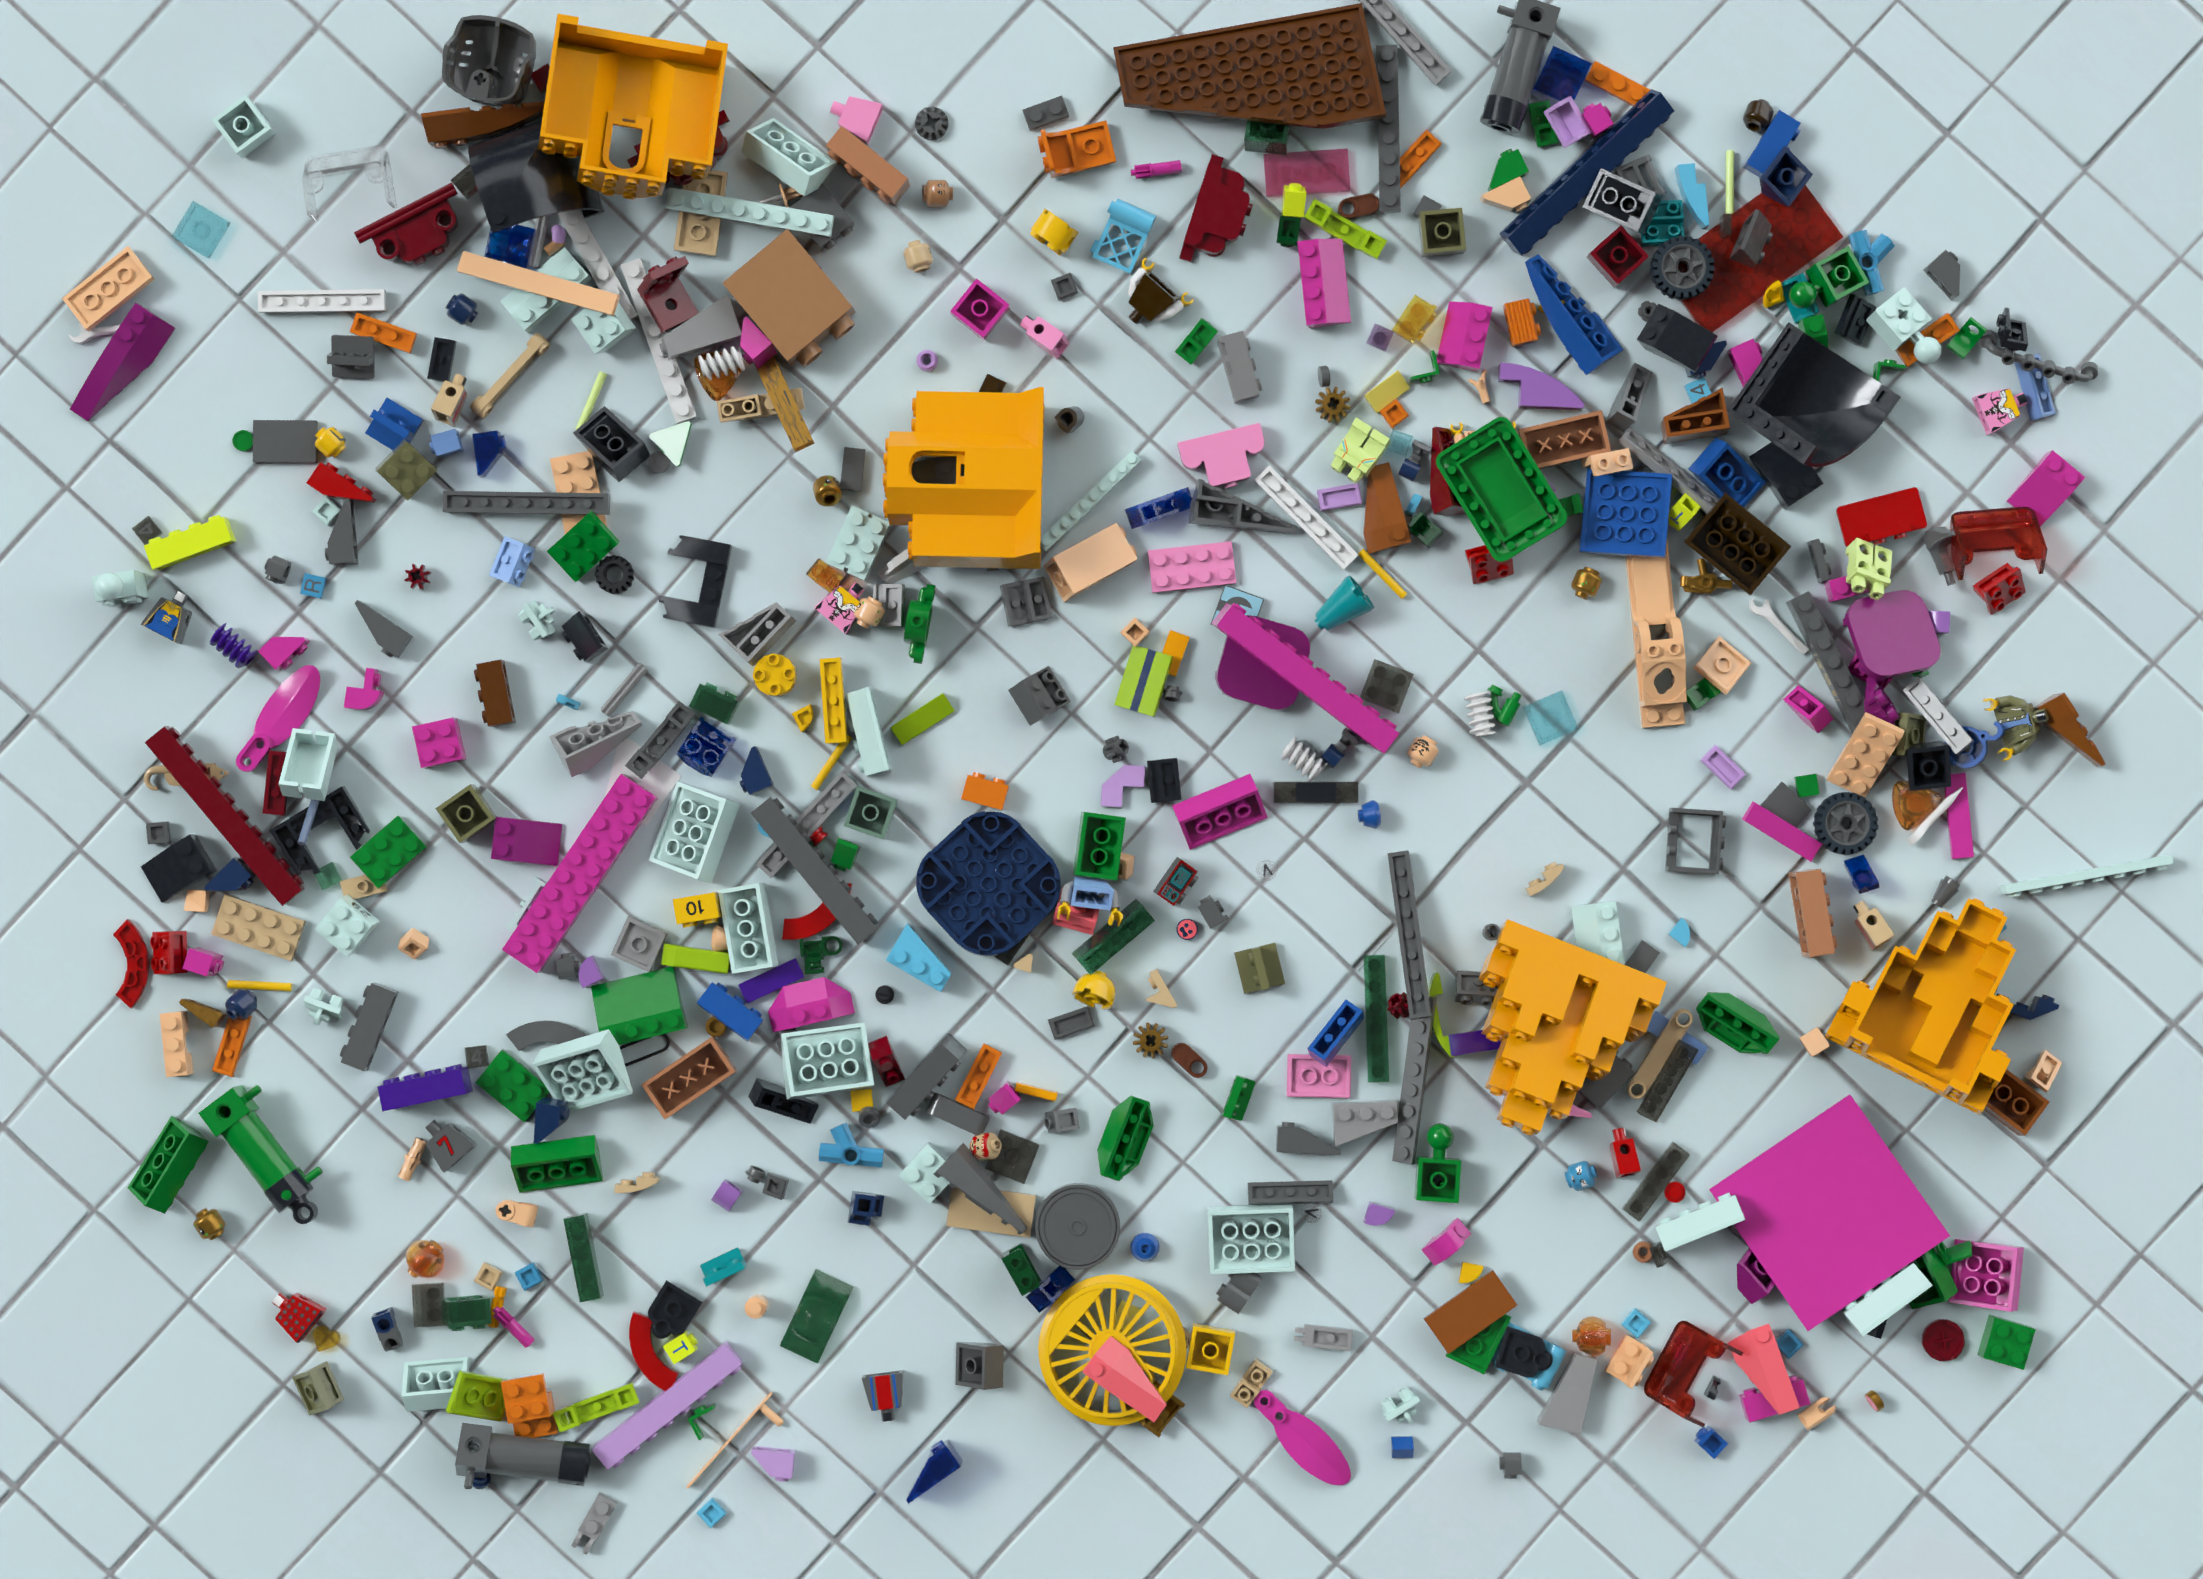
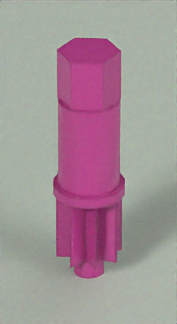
M1180 160L1134 165V169L1130 171L1131 176L1141 179L1182 173Z
M496 1306L493 1309L495 1313L493 1315L494 1318L525 1348L534 1342V1338L503 1307L499 1309Z

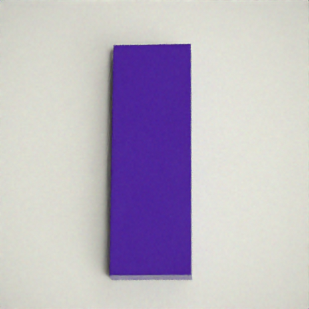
M794 958L740 983L738 986L748 1004L805 976L797 959Z
M1483 1030L1448 1035L1451 1056L1499 1049L1501 1041L1494 1042L1487 1039L1486 1035L1481 1034Z

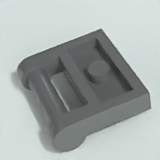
M1649 154L1615 169L1617 176L1648 189L1638 168L1643 165L1654 188L1653 192L1661 196L1667 193L1650 162L1652 159Z

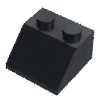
M581 611L577 612L561 626L564 630L562 635L568 643L572 642L576 649L573 652L579 661L583 659L584 662L588 663L608 649L587 615Z
M1943 741L1919 743L1907 749L1909 791L1951 787L1948 744Z

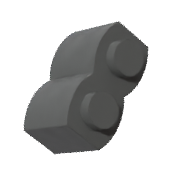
M1255 1273L1228 1274L1230 1280L1226 1285L1222 1283L1217 1290V1300L1239 1314L1262 1280Z

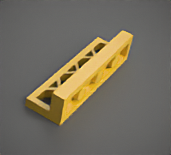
M842 658L819 659L825 744L847 742Z

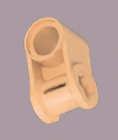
M504 1200L497 1205L496 1215L501 1220L514 1222L522 1226L534 1227L539 1206ZM508 1205V1209L511 1210V1212H509L507 1215H504V1211L501 1210V1208Z

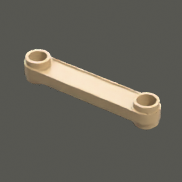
M536 333L530 338L526 344L528 348L484 396H478L471 403L470 408L472 412L484 419L494 407L492 404L537 355L540 357L548 350L550 343L544 336Z
M1678 1009L1674 1012L1629 1081L1627 1092L1632 1098L1640 1099L1647 1093L1692 1024L1693 1016L1688 1010ZM1681 1013H1686L1688 1020L1683 1024L1678 1023V1016ZM1640 1084L1642 1086L1639 1094H1632L1631 1088L1633 1085Z

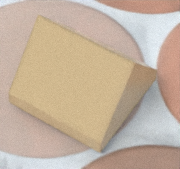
M1029 953L1014 963L1013 966L1016 969L1031 973L1033 955Z

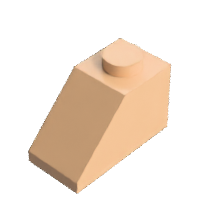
M1519 176L1483 194L1480 199L1483 203L1510 212L1515 209L1519 212L1528 207L1527 203L1530 202L1531 197Z

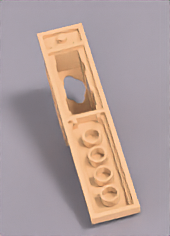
M1667 541L1665 558L1625 556L1642 728L1685 724L1683 703L1687 702L1685 647L1680 618L1676 617L1674 610ZM1665 624V632L1668 639L1651 640L1649 626ZM1669 668L1672 678L1671 688L1666 693L1659 694L1654 685V679L1663 669Z

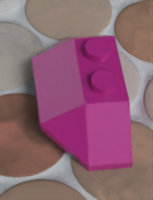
M826 977L783 986L768 1011L772 1032L855 1013L851 993Z

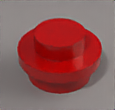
M1676 1181L1668 1183L1664 1189L1666 1199L1673 1203L1682 1201L1686 1194L1684 1186Z

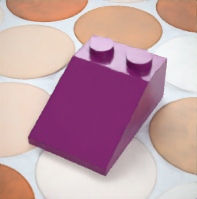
M495 817L491 859L558 866L562 824Z

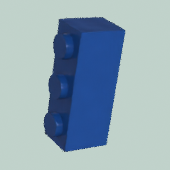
M1779 110L1743 168L1760 178L1783 146L1787 147L1790 140L1795 141L1801 131L1798 129L1801 123Z
M712 982L697 1001V1005L748 1042L762 1024L763 1019L760 1018L762 1014L754 1008L750 1010L744 1006L745 1002L737 995L732 997L726 993L728 989L721 983L714 984Z
M1346 999L1307 1048L1309 1056L1327 1067L1364 1020L1363 1011Z

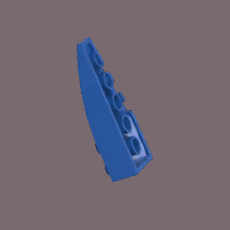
M1539 254L1525 262L1538 300L1551 326L1567 352L1571 354L1585 375L1597 370L1624 350L1595 311L1591 313L1584 306L1586 302L1581 297L1577 299L1570 292L1571 287L1566 282L1564 283L1557 279V272Z

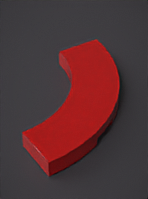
M847 883L852 889V883ZM822 902L817 909L805 916L792 919L784 918L782 940L802 939L815 935L830 926L836 918Z
M127 919L113 934L122 946L127 958L125 978L115 995L132 1009L139 1001L147 984L149 956L141 933Z
M633 1311L629 1327V1341L634 1360L649 1381L660 1389L667 1391L675 1383L679 1372L669 1368L655 1353L651 1338L652 1321L649 1317Z

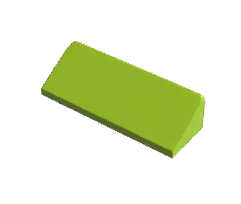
M942 693L890 728L901 745H904L955 710L944 693Z

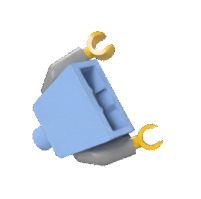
M1075 876L1074 882H1069L1063 886L1060 900L1061 905L1057 912L1058 919L1060 914L1067 915L1066 921L1069 920L1071 912L1069 905L1110 910L1112 913L1108 919V924L1111 926L1113 921L1116 920L1117 925H1120L1123 914L1118 911L1120 910L1118 892L1105 880Z

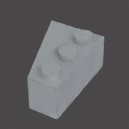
M1243 331L1219 337L1217 344L1234 404L1259 397V391H1262L1259 378H1255L1254 371L1256 366L1254 359H1250L1249 350L1251 349L1248 338H1245Z
M776 602L754 614L753 617L739 622L733 628L725 632L723 631L718 635L750 665L754 666L796 620Z
M1397 1101L1332 1102L1334 1146L1336 1147L1398 1123Z

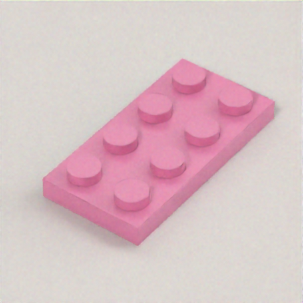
M1232 541L1148 550L1152 593L1236 584Z

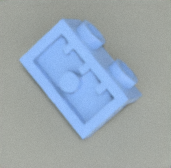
M505 536L489 575L520 587L528 566L533 559L535 548Z

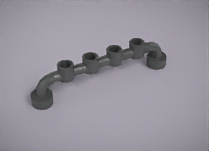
M1987 330L1980 338L1981 346L1990 353L2002 357V363L2005 365L2018 362L2022 364L2024 371H2032L2034 368L2042 370V375L2046 378H2051L2056 374L2062 376L2065 384H2072L2075 381L2088 382L2098 376V366L2094 362L2084 363L2081 366V373H2078L2073 367L2062 368L2056 366L2051 360L2043 362L2035 359L2032 354L2021 355L2009 348L2002 349L1997 347L1998 337L1997 333L1993 330Z

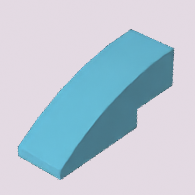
M1695 163L1677 165L1675 174L1682 199L1693 219L1701 229H1706L1710 224L1705 183L1697 184Z

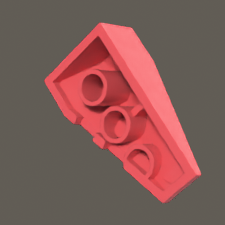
M1112 1336L1094 1354L1082 1371L1097 1384L1152 1422L1157 1420L1167 1406L1154 1385L1151 1384L1143 1369L1133 1358L1129 1349Z

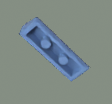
M2040 353L2034 354L2035 359L2041 361ZM2014 362L2022 392L2027 399L2026 407L2030 420L2033 421L2055 415L2056 412L2047 379L2042 375V370L2034 368L2032 371H2024L2021 363Z

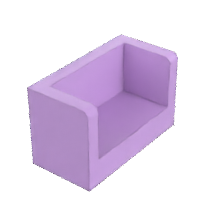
M1572 96L1559 101L1544 111L1564 148L1592 133Z

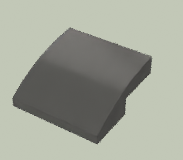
M1044 576L1000 585L1008 627L1052 618Z
M1780 782L1760 804V806L1794 827H1797L1811 812L1809 806L1783 782Z

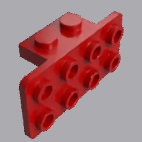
M1916 487L1839 506L1836 509L1846 547L1856 538L1873 542L1874 545L1887 542L1886 538L1894 536V540L1907 537V532L1923 529L1927 526L1921 498Z

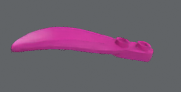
M306 665L295 671L269 698L257 718L253 736L236 757V765L240 770L244 772L254 771L269 750L289 739L292 729H299L307 719L320 689V673L315 666ZM263 741L264 747L259 749L257 747L258 742ZM250 758L251 764L246 766L244 764L245 759Z
M1266 1389L1260 1390L1254 1398V1404L1274 1425L1279 1441L1295 1462L1305 1471L1332 1485L1348 1483L1351 1478L1350 1467L1330 1436L1306 1416L1289 1410L1271 1391ZM1266 1397L1268 1404L1263 1405L1260 1401L1261 1398ZM1281 1412L1284 1416L1283 1419L1278 1420L1276 1413Z

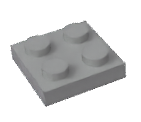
M628 916L611 955L650 972L667 933Z

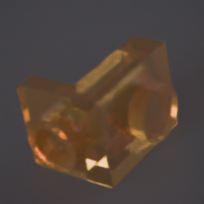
M820 558L816 560L806 573L816 584L829 593L837 588L840 581L844 578Z

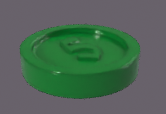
M246 430L236 432L232 439L234 447L239 451L250 450L253 447V435Z

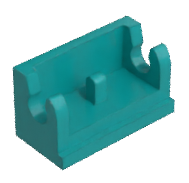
M1804 273L1781 283L1785 302L1794 323L1820 312L1816 301L1810 307L1800 309L1795 307L1789 299V292L1794 284L1801 281L1807 282Z

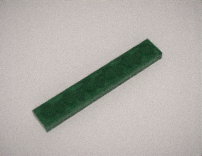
M1363 955L1367 1081L1389 1082L1385 955Z

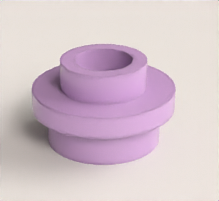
M924 350L918 354L917 365L921 370L931 371L937 366L938 358L933 351ZM926 357L931 359V363L928 365L923 363Z

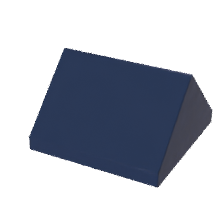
M1783 146L1759 179L1761 192L1763 195L1789 207L1813 174L1786 146Z

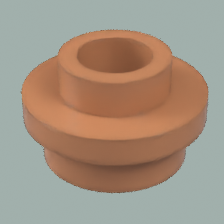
M1641 1241L1634 1246L1633 1256L1637 1261L1646 1263L1653 1258L1654 1255L1652 1253L1654 1249L1650 1243ZM1642 1248L1647 1250L1644 1256H1641L1639 1253Z

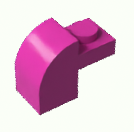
M366 668L363 688L346 687L344 708L368 710L375 707L382 700L384 691L376 690V686H379L381 681V674H378V669Z
M1456 1218L1442 1233L1433 1237L1422 1248V1252L1436 1266L1454 1254L1471 1233L1459 1218Z

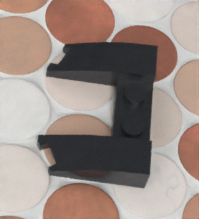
M680 535L681 542L674 550L670 548L667 554L707 563L698 603L659 595L658 600L659 602H664L667 613L663 615V618L716 628L732 545Z
M341 786L326 795L325 801H319L311 830L335 816L355 849L358 850L362 846L359 843L361 837L365 832L369 834L370 829L346 787ZM308 807L269 830L297 875H301V870L313 869V874L321 872L307 845L303 846L297 843Z

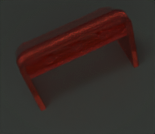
M2010 507L1961 511L1952 514L1950 531H1955L1956 535L1951 540V556L1958 580H1963L1965 565L1973 561V552L2011 549L2022 560H2034L2038 573L2043 574L2048 549L2033 509L2029 507Z
M1680 1321L1675 1326L1646 1380L1644 1393L1680 1417L1704 1428L1705 1423L1691 1415L1695 1408V1399L1688 1394V1391L1707 1356L1712 1359H1718L1724 1354L1726 1349L1740 1356L1744 1352L1688 1321Z

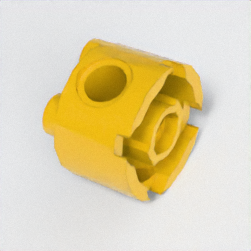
M1047 209L1043 210L1030 229V235L1042 244L1047 241V247L1059 256L1062 253L1065 254L1079 233Z
M772 653L764 656L757 662L754 667L753 679L758 689L763 693L775 697L784 696L794 688L797 681V671L791 660L782 655Z

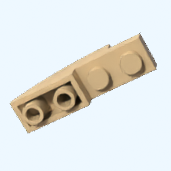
M802 388L790 389L798 409L805 410ZM756 394L717 401L720 423L778 415L768 394Z

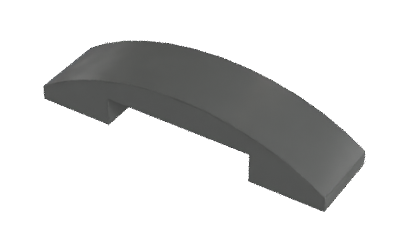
M678 701L667 714L665 720L625 766L642 779L676 741L696 714Z

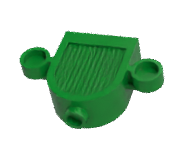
M927 584L926 587H922L919 592L918 601L911 600L909 604L904 642L910 644L909 657L914 658L913 663L922 664L936 588V585Z

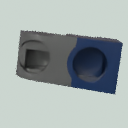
M393 1307L376 1312L371 1317L379 1341H381L386 1352L403 1346L402 1336L394 1317Z

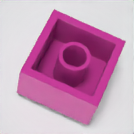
M976 278L951 309L950 313L984 341L1008 312L1010 305Z
M453 717L412 726L421 768H430L466 760L458 718Z

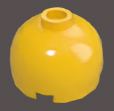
M1095 971V973L1084 974L1077 980L1072 995L1075 994L1074 998L1090 1007H1095V1004L1102 1005L1101 1009H1110L1113 1006L1116 992L1115 986L1107 978V974Z

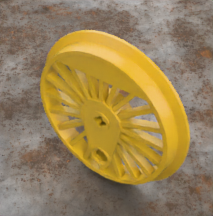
M1106 1274L1078 1282L1066 1290L1054 1302L1041 1327L1038 1356L1044 1380L1051 1393L1064 1408L1077 1417L1091 1423L1120 1426L1138 1422L1147 1417L1134 1408L1128 1410L1126 1403L1120 1399L1122 1411L1109 1412L1110 1392L1106 1389L1104 1392L1103 1411L1091 1408L1099 1384L1096 1382L1093 1385L1086 1405L1075 1399L1076 1395L1090 1378L1086 1375L1071 1394L1062 1383L1083 1371L1089 1361L1061 1379L1058 1378L1055 1366L1087 1358L1091 1360L1094 1354L1112 1336L1129 1349L1133 1358L1148 1376L1151 1384L1155 1382L1154 1372L1165 1376L1159 1389L1155 1385L1154 1387L1166 1403L1181 1381L1186 1364L1187 1348L1180 1318L1165 1296L1153 1286L1139 1279L1126 1275ZM1106 1288H1112L1109 1329L1107 1328L1100 1295ZM1117 1289L1129 1291L1130 1294L1116 1329H1114ZM1136 1294L1147 1302L1127 1327L1121 1331ZM1094 1302H1096L1103 1331H1101L1089 1311ZM1152 1306L1160 1316L1128 1336L1127 1333L1147 1309ZM1084 1314L1097 1334L1080 1321ZM1163 1320L1168 1334L1132 1342V1339ZM1075 1325H1077L1085 1333H1087L1092 1338V1340L1082 1335H1079L1075 1332H1072L1071 1330L1074 1328ZM1068 1335L1089 1344V1346L1060 1343ZM1170 1339L1171 1353L1141 1351L1136 1346ZM1055 1349L1088 1351L1089 1353L1053 1362L1052 1357ZM1143 1356L1170 1358L1168 1371L1148 1364Z

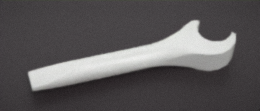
M78 324L81 328V334L77 337H72L71 335L69 337L76 344H85L95 337L115 334L120 325L94 327L88 332L82 324Z
M1754 599L1750 600L1749 608L1752 613L1772 623L1802 655L1809 650L1775 615L1768 599L1764 601L1762 607H1757L1753 602Z
M1960 787L1946 797L1923 822L1911 831L1912 834L1905 840L1911 846L1915 844L1955 801L1963 788Z

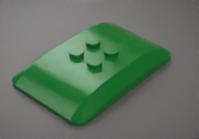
M1495 418L1438 454L1436 458L1438 469L1496 561L1505 562L1566 524V511L1507 418Z

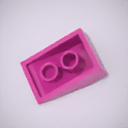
M2052 450L2043 456L2006 502L2036 527L2040 528L2074 492L2085 477Z

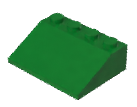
M672 966L591 986L598 1030L601 1032L609 1029L618 1045L688 1028L675 970Z

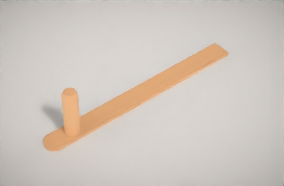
M772 1392L762 1400L688 1483L687 1489L758 1410L780 1427L783 1424V1419L765 1404L772 1395Z

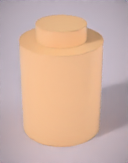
M759 1294L751 1296L745 1304L746 1314L754 1319L762 1317L768 1309L767 1299Z

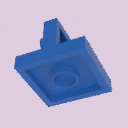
M386 398L379 411H372L370 417L373 420L365 434L394 450L404 438L411 442L424 420L389 398Z

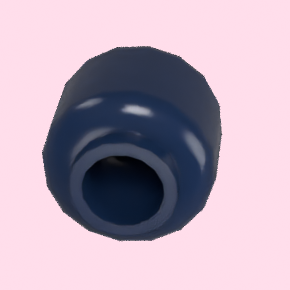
M463 293L454 294L445 307L447 309V316L460 325L466 324L467 321L472 323L478 314L475 311L477 303Z
M247 989L235 991L225 1002L227 1015L233 1020H246L257 1009L256 996Z

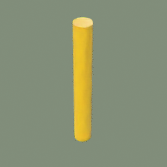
M1364 549L1358 553L1359 557L1401 599L1408 594Z
M847 735V742L837 745L811 784L812 788L818 791L852 740V737Z
M228 980L227 988L292 991V983Z

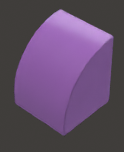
M1928 611L1935 633H1949L1950 612Z
M594 956L588 957L579 969V981L582 988H586L604 979Z
M725 1179L711 1200L729 1212L743 1191Z
M1369 1201L1363 1222L1373 1226L1382 1225L1392 1218L1395 1210Z

